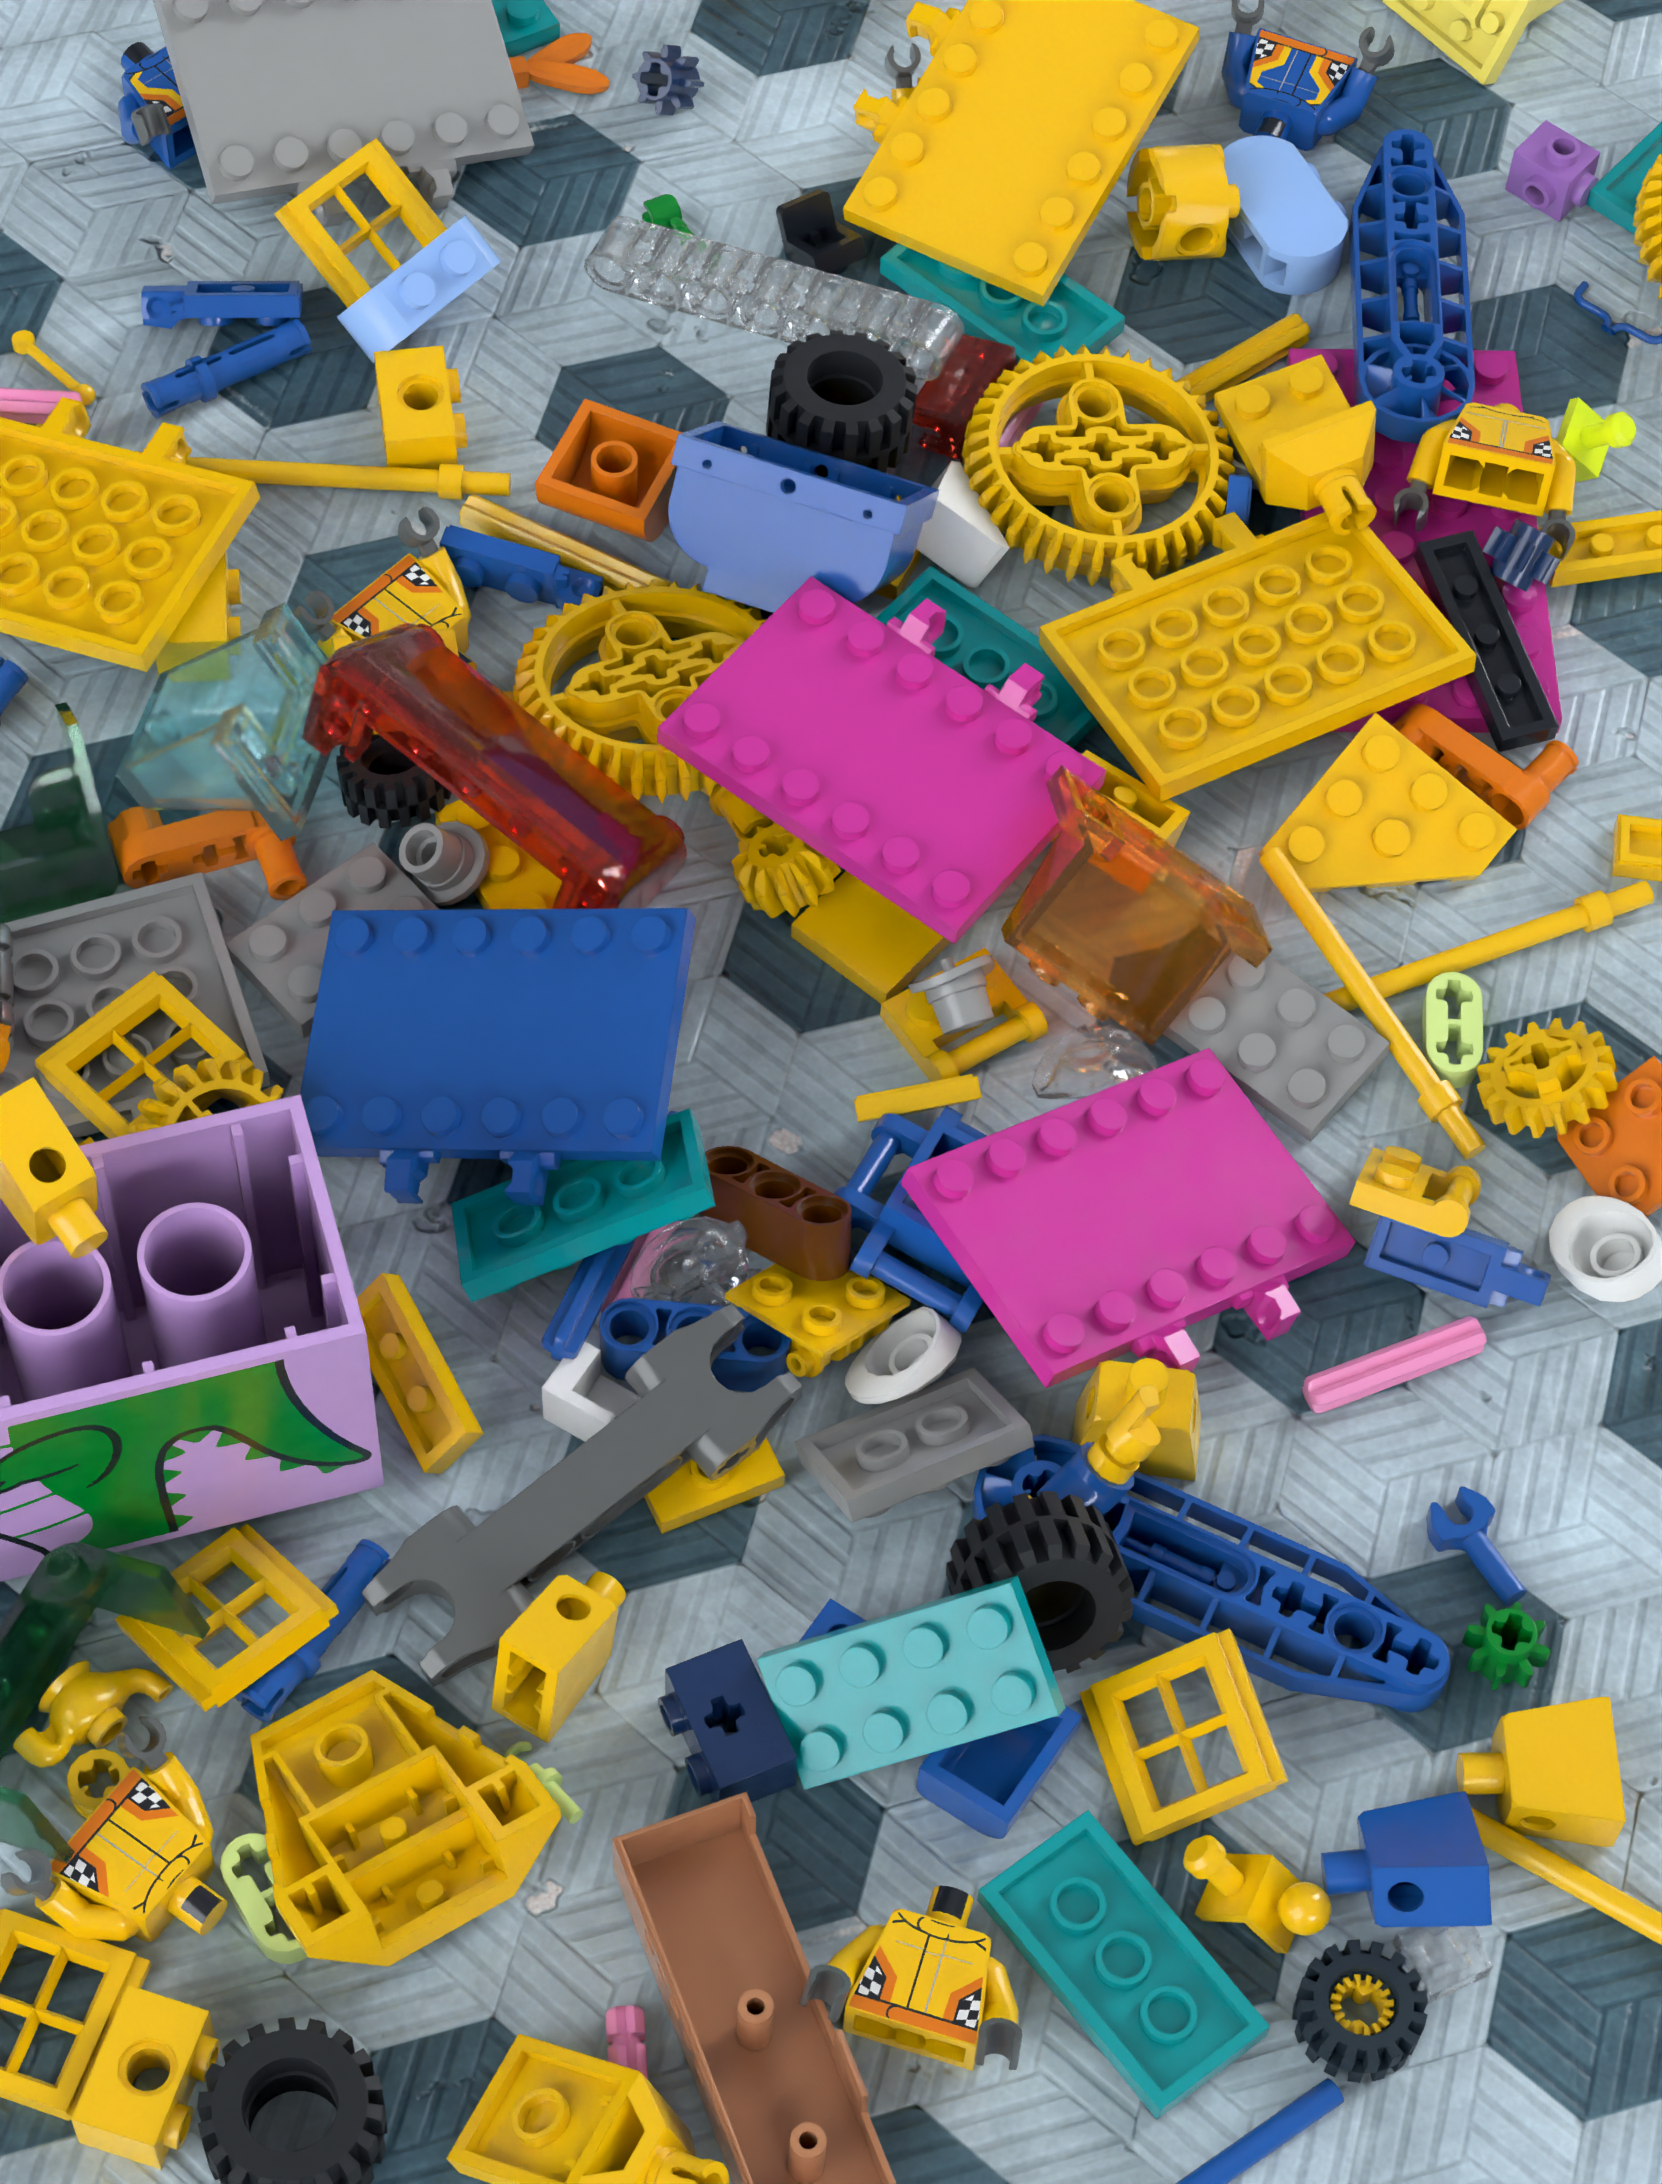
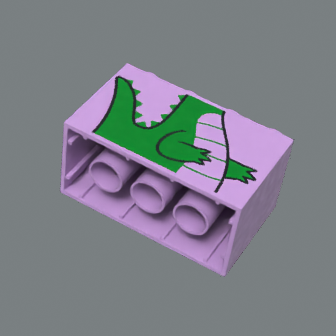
M301 1094L79 1146L97 1176L98 1209L95 1211V1215L108 1232L107 1239L97 1249L83 1257L72 1258L57 1236L44 1244H34L0 1199V1582L384 1486L366 1330Z

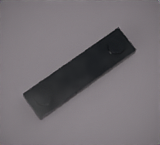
M1470 530L1418 543L1414 558L1435 606L1476 654L1474 672L1465 676L1498 753L1555 739L1559 728L1558 722L1474 531Z

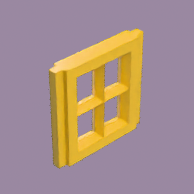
M377 138L347 158L274 214L347 308L369 292L371 288L345 255L369 239L390 268L395 271L401 264L378 236L377 231L399 216L424 248L447 230ZM364 172L391 206L370 223H368L343 191L345 186ZM333 195L361 229L339 246L312 213L314 209Z
M154 971L35 1059V1065L44 1074L45 1079L109 1139L128 1135L131 1124L149 1123L150 1120L141 1114L129 1123L108 1101L144 1073L153 1082L162 1078L168 1079L155 1065L190 1038L194 1039L214 1058L219 1070L224 1062L229 1060L240 1062L242 1077L248 1071L255 1069L254 1063L246 1057L245 1052L162 975L159 976ZM161 1009L182 1030L145 1057L123 1036ZM114 1044L135 1065L97 1093L76 1072ZM201 1094L192 1101L203 1111L218 1100L220 1096Z
M245 1524L238 1530L235 1527L231 1528L123 1606L125 1612L115 1618L119 1629L206 1712L214 1705L220 1708L330 1626L329 1620L339 1614V1610L328 1596L251 1526ZM236 1565L255 1584L224 1605L205 1586ZM192 1595H195L213 1614L185 1635H182L163 1616ZM270 1596L290 1616L259 1638L239 1618ZM229 1627L248 1647L217 1669L197 1649Z
M1229 1628L1217 1634L1216 1632L1210 1633L1090 1685L1089 1689L1079 1693L1132 1843L1136 1846L1146 1841H1155L1277 1789L1278 1785L1289 1781L1236 1639ZM1205 1667L1221 1713L1186 1727L1170 1681ZM1158 1687L1174 1733L1139 1747L1123 1701ZM1226 1725L1243 1773L1208 1787L1192 1740ZM1179 1746L1196 1793L1161 1807L1144 1760Z
M5 1908L3 1910L0 1909V1983L18 1944L55 1956L33 2005L0 1994V2009L26 2017V2021L5 2067L0 2066V2097L70 2121L127 1985L141 1989L152 1965L150 1960L139 1957L134 1952L96 1939L76 1938L64 1928ZM68 1961L104 1973L83 2022L46 2010ZM40 2023L77 2035L55 2085L18 2072Z

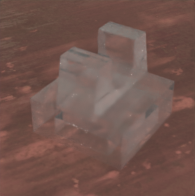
M1475 1926L1409 1927L1396 1933L1392 1943L1395 1949L1406 1957L1404 1965L1408 1972L1416 1968L1422 1979L1418 1989L1419 1991H1427L1428 2004L1489 1976L1493 1967L1482 1948V1937Z

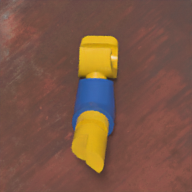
M1143 1385L1109 1424L1106 1434H1102L1095 1442H1086L1082 1445L1075 1455L1038 1490L1037 1497H1039L1041 1491H1056L1059 1500L1071 1494L1082 1498L1085 1507L1093 1505L1102 1515L1110 1511L1133 1487V1474L1139 1468L1140 1462L1147 1459L1161 1442L1158 1428L1148 1418L1160 1404L1158 1388L1151 1385Z

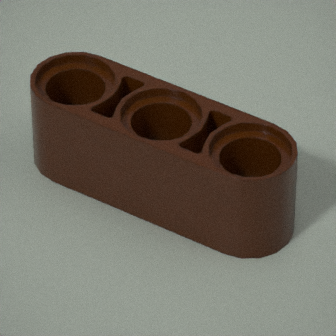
M722 1146L705 1152L716 1206L699 1212L701 1223L808 1280L831 1281L843 1277L849 1272L851 1267L852 1209L847 1201L747 1149Z

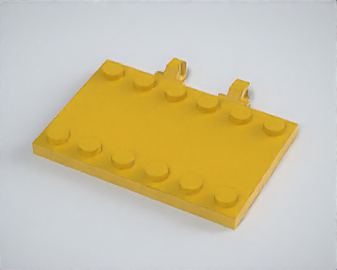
M968 0L961 12L958 9L949 7L946 13L939 8L917 1L906 18L908 37L920 36L927 39L933 59L909 99L905 96H900L896 104H894L887 96L877 99L868 96L867 90L863 89L854 104L856 125L873 131V140L881 145L843 207L844 220L1044 307L1199 42V27L1135 0Z
M62 397L44 424L37 423L35 426L0 417V632L147 672L259 501L260 495L256 483L185 464L191 453V447H188L184 435L185 430L181 426L162 422L143 452L84 439L91 424L87 411L81 401Z
M1235 512L1216 518L1213 522L1212 545L1221 548L1224 552L1156 580H1153L1145 569L1135 566L1132 552L1111 560L1113 570L1110 586L1115 593L1112 594V598L1039 627V645L1159 803L1474 672L1476 654L1369 526L1357 532L1354 523L1348 515L1345 519L1351 528V534L1340 536L1333 532L1325 512L1266 536L1263 534L1254 536Z

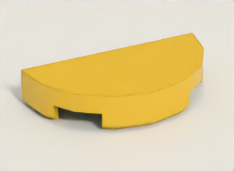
M973 1074L859 1095L856 1096L857 1099L854 1100L858 1123L879 1120L883 1114L887 1113L904 1116L943 1108L946 1105L953 1106L982 1098L978 1076L973 1077Z

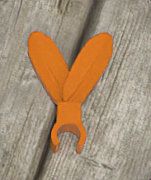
M587 33L567 34L538 51L527 61L524 56L509 57L518 89L529 87L530 79L542 85L574 93L596 94L607 91L610 83L608 78L599 71L574 64L586 56L591 48L592 37Z

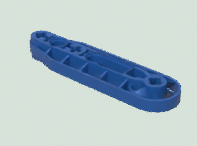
M1397 129L1389 132L1384 137L1383 145L1379 148L1352 207L1349 225L1356 405L1372 400L1376 408L1375 431L1392 440L1419 444L1422 435L1429 428L1451 419H1457L1467 403H1472L1475 375L1465 214L1433 155L1431 140L1425 134L1416 130ZM1361 214L1377 220L1359 224ZM1446 219L1450 227L1437 223V221ZM1360 251L1378 258L1360 261ZM1456 256L1457 266L1439 259ZM1397 287L1401 288L1403 296V321H1398ZM1418 288L1423 294L1424 322L1420 321V313L1418 312ZM1361 289L1379 294L1380 296L1361 299ZM1458 293L1459 304L1443 299L1441 296ZM1363 327L1381 332L1382 335L1363 338ZM1461 331V342L1443 337V334ZM1444 379L1449 381L1456 389L1450 391L1443 387ZM1456 400L1462 403L1456 410L1439 417L1437 416L1441 401Z
M1045 1434L1032 1435L1034 1447L1013 1455L1001 1465L980 1469L972 1499L974 1518L982 1520L987 1516L986 1508L999 1502L1001 1507L1013 1502L1012 1496L1027 1493L1032 1498H1038V1490L1075 1455L1081 1446L1069 1440ZM1138 1471L1133 1474L1134 1485L1130 1491L1179 1512L1177 1517L1129 1495H1125L1110 1511L1102 1515L1104 1521L1108 1522L1110 1529L1113 1531V1537L1133 1583L1134 1591L1139 1592L1137 1599L1134 1597L1130 1599L1134 1607L1131 1619L1186 1644L1210 1634L1211 1626L1222 1631L1229 1628L1234 1636L1265 1650L1262 1656L1238 1645L1247 1671L1293 1692L1387 1705L1408 1713L1423 1711L1436 1702L1443 1693L1451 1667L1449 1652L1445 1643L1439 1636L1418 1625L1348 1565ZM1188 1517L1241 1541L1238 1545L1187 1522ZM1131 1535V1536H1133V1537H1135V1538H1137V1539H1139V1540H1142V1541H1144V1542H1146V1543H1148V1544H1151V1545H1153V1546L1151 1547V1546H1149V1545H1147V1544H1145V1543H1142V1542H1140V1541H1138V1540H1136V1539H1133V1538H1131V1537H1129V1536ZM1249 1546H1255L1304 1569L1300 1573L1249 1550ZM1125 1547H1129V1548H1131V1549H1133V1550H1135V1551H1138V1552H1140V1553H1142V1554H1144V1555H1146V1556H1148V1557L1142 1556V1555H1140V1554H1138V1553H1136V1552H1134V1551H1131V1550H1129V1549H1127V1548H1125ZM1312 1573H1315L1342 1586L1351 1595L1310 1576ZM1149 1598L1202 1621L1200 1627L1148 1604ZM1284 1610L1293 1612L1291 1618L1282 1615ZM1317 1622L1324 1624L1321 1634L1314 1631ZM1339 1635L1355 1636L1362 1641L1365 1648L1356 1650L1346 1648L1339 1643L1336 1637ZM1380 1650L1388 1653L1385 1662L1377 1660ZM1275 1654L1317 1674L1295 1671L1271 1659ZM1409 1666L1421 1670L1419 1675L1408 1672Z

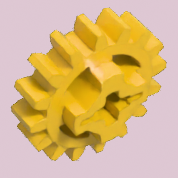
M1554 1018L1549 1029H1539L1535 1022H1531L1527 1026L1528 1033L1522 1037L1512 1032L1506 1033L1504 1036L1507 1046L1504 1049L1499 1047L1488 1048L1486 1052L1490 1063L1478 1065L1477 1072L1481 1082L1477 1084V1089L1484 1110L1488 1109L1492 1123L1497 1125L1506 1122L1509 1134L1512 1135L1519 1133L1525 1126L1530 1127L1533 1138H1540L1545 1128L1552 1126L1555 1127L1559 1135L1567 1133V1122L1573 1119L1586 1125L1591 1122L1587 1110L1591 1107L1606 1109L1609 1104L1605 1092L1615 1091L1618 1087L1614 1074L1618 1070L1611 1046H1606L1603 1034L1600 1031L1588 1034L1585 1023L1581 1021L1575 1023L1569 1030L1563 1028L1561 1018Z

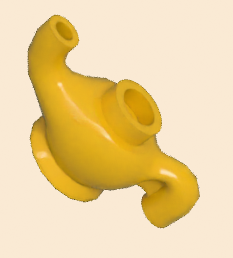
M83 1660L77 1662L55 1679L40 1700L38 1705L39 1711L49 1713V1727L43 1732H38L33 1727L28 1728L15 1740L13 1748L27 1762L39 1768L52 1767L65 1758L72 1746L92 1743L98 1749L103 1748L112 1742L124 1729L128 1719L122 1713V1709L131 1695L142 1693L151 1697L156 1703H159L170 1694L173 1684L164 1676L149 1669L131 1668L99 1672L91 1671L90 1661Z

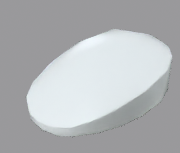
M1585 1196L1567 1204L1555 1216L1549 1230L1550 1253L1558 1271L1579 1291L1600 1301L1626 1302L1638 1299L1652 1291L1662 1280V1240L1655 1227L1643 1212L1629 1203L1613 1197Z
M925 1306L915 1309L892 1322L859 1352L846 1374L845 1386L853 1399L864 1404H881L915 1394L940 1378L955 1361L962 1342L961 1333L935 1310Z

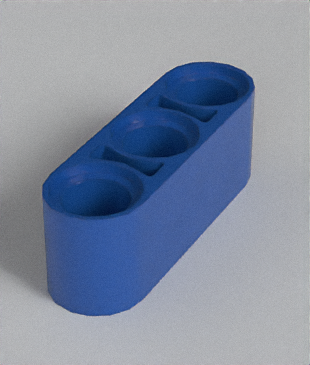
M638 1298L619 1299L611 1303L602 1312L599 1321L601 1364L606 1372L615 1379L627 1381L625 1375L630 1367L674 1330L691 1325L725 1306ZM736 1307L745 1318L743 1321L745 1329L738 1335L737 1340L714 1360L711 1371L716 1380L728 1390L754 1392L777 1376L789 1372L786 1357L790 1353L792 1339L749 1314L743 1308ZM624 1335H634L643 1339L641 1342L632 1345H625L616 1341L617 1338ZM764 1346L772 1349L774 1353L768 1356H756L747 1350L753 1347Z

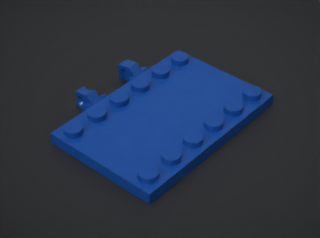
M688 908L333 910L300 1090L317 1156L379 1157V1164L386 1168L384 1191L394 1197L396 1202L423 1204V1200L418 1193L420 1182L428 1175L429 1163H440L441 1158L500 1159L504 1164H509L513 1169L512 1182L505 1188V1193L514 1203L529 1206H543L548 1171L559 1170L561 1160L660 1161L696 923L695 916Z

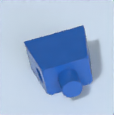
M1466 1791L1363 1811L1357 1818L1359 1849L1321 1853L1322 1878L1327 1895L1366 1892L1374 1924L1381 1927L1492 1925L1489 1864Z

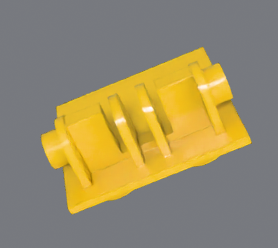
M776 1263L725 1293V1299L792 1339L790 1353L786 1357L787 1366L795 1376L810 1378L820 1374L824 1367L830 1364V1360L841 1361L849 1353L860 1349L863 1342L885 1330L889 1326L893 1315L905 1309L911 1303V1299L870 1275L865 1279L849 1270L843 1277L835 1280L812 1281L800 1277Z

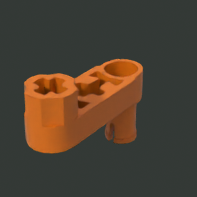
M1424 704L1412 705L1391 725L1511 823L1517 830L1525 829L1550 803V794L1570 774H1573L1579 765L1576 754L1568 745L1561 741L1552 740L1522 770L1438 711Z
M263 800L251 804L244 803L167 825L163 824L158 811L138 806L121 811L117 818L107 826V833L123 880L127 886L133 889L199 872L205 874L256 859L259 860L271 898L275 900H288L307 887L306 877L301 871L293 848L296 842V835L284 804L277 800Z

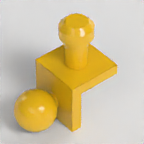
M1210 1835L1199 1837L1187 1846L1183 1857L1184 1868L1195 1878L1208 1880L1194 1913L1202 1921L1245 1923L1276 1953L1284 1954L1288 1953L1295 1934L1302 1936L1313 1935L1320 1932L1328 1924L1332 1907L1327 1893L1314 1883L1299 1881L1273 1855L1226 1853L1225 1847Z

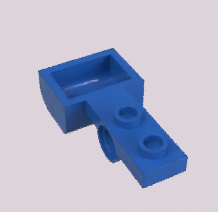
M830 1598L799 1642L866 1622L867 1620ZM1065 1705L1066 1708L1059 1716L929 1753L919 1768L917 1791L925 1799L974 1830L991 1838L1002 1839L1007 1835L1078 1731L1082 1715Z

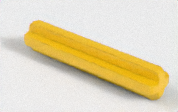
M1292 313L1175 382L1179 383L1190 380V395H1206V402L1214 398V393L1239 384L1288 355L1289 348L1298 349L1307 344L1309 341L1308 334L1311 331L1307 322L1302 320L1299 314Z

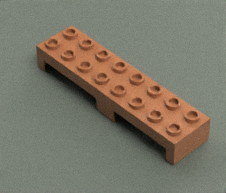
M747 1792L612 1838L613 1870L733 2184H896L868 2114L869 2095L843 2030L834 2029L831 2020L828 2019V2012L823 2000H809L806 2007L799 2004L811 1969L756 1835L757 1816Z

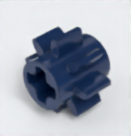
M663 45L661 54L659 52L644 51L642 53L644 62L639 67L638 72L632 75L641 93L638 102L645 104L656 103L655 111L657 115L673 116L676 107L678 109H693L694 103L692 98L697 94L699 88L704 87V82L700 80L699 72L696 68L699 59L697 57H681V47L676 45Z
M1518 519L1514 521L1509 532L1495 526L1482 550L1494 557L1490 566L1494 576L1525 592L1528 591L1534 579L1548 585L1561 561L1549 554L1556 539Z

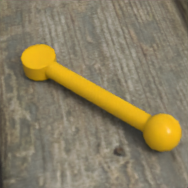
M20 330L12 335V346L16 353L22 355L29 354L70 391L80 393L84 407L91 405L95 401L96 393L93 387L77 382L35 345V338L32 332Z

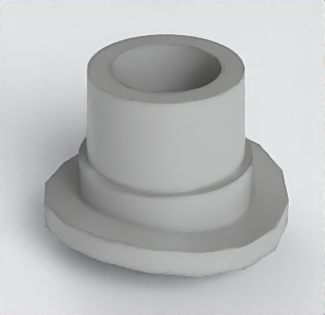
M458 821L443 822L437 826L431 823H420L412 827L404 835L399 847V860L403 868L413 874L414 884L428 899L437 906L453 905L467 898L480 886L488 872L490 853L486 840L476 829Z
M991 955L977 957L955 967L952 957L942 959L940 963L944 973L927 980L908 984L911 994L925 992L928 1004L932 1005L943 1035L960 1032L994 1018L985 988L987 986L985 976L995 966Z

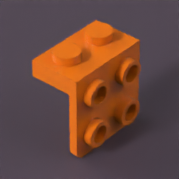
M1655 1056L1617 1083V1090L1605 1092L1609 1104L1606 1109L1591 1107L1587 1110L1591 1122L1584 1125L1573 1119L1567 1122L1566 1134L1559 1135L1557 1132L1558 1142L1597 1196L1613 1197L1629 1203L1643 1212L1646 1217L1662 1207V1062Z

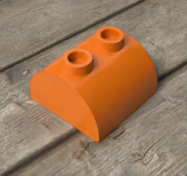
M584 399L535 482L537 499L543 505L633 537L653 542L662 534L669 523L668 507L677 466L671 464L678 434L682 432Z

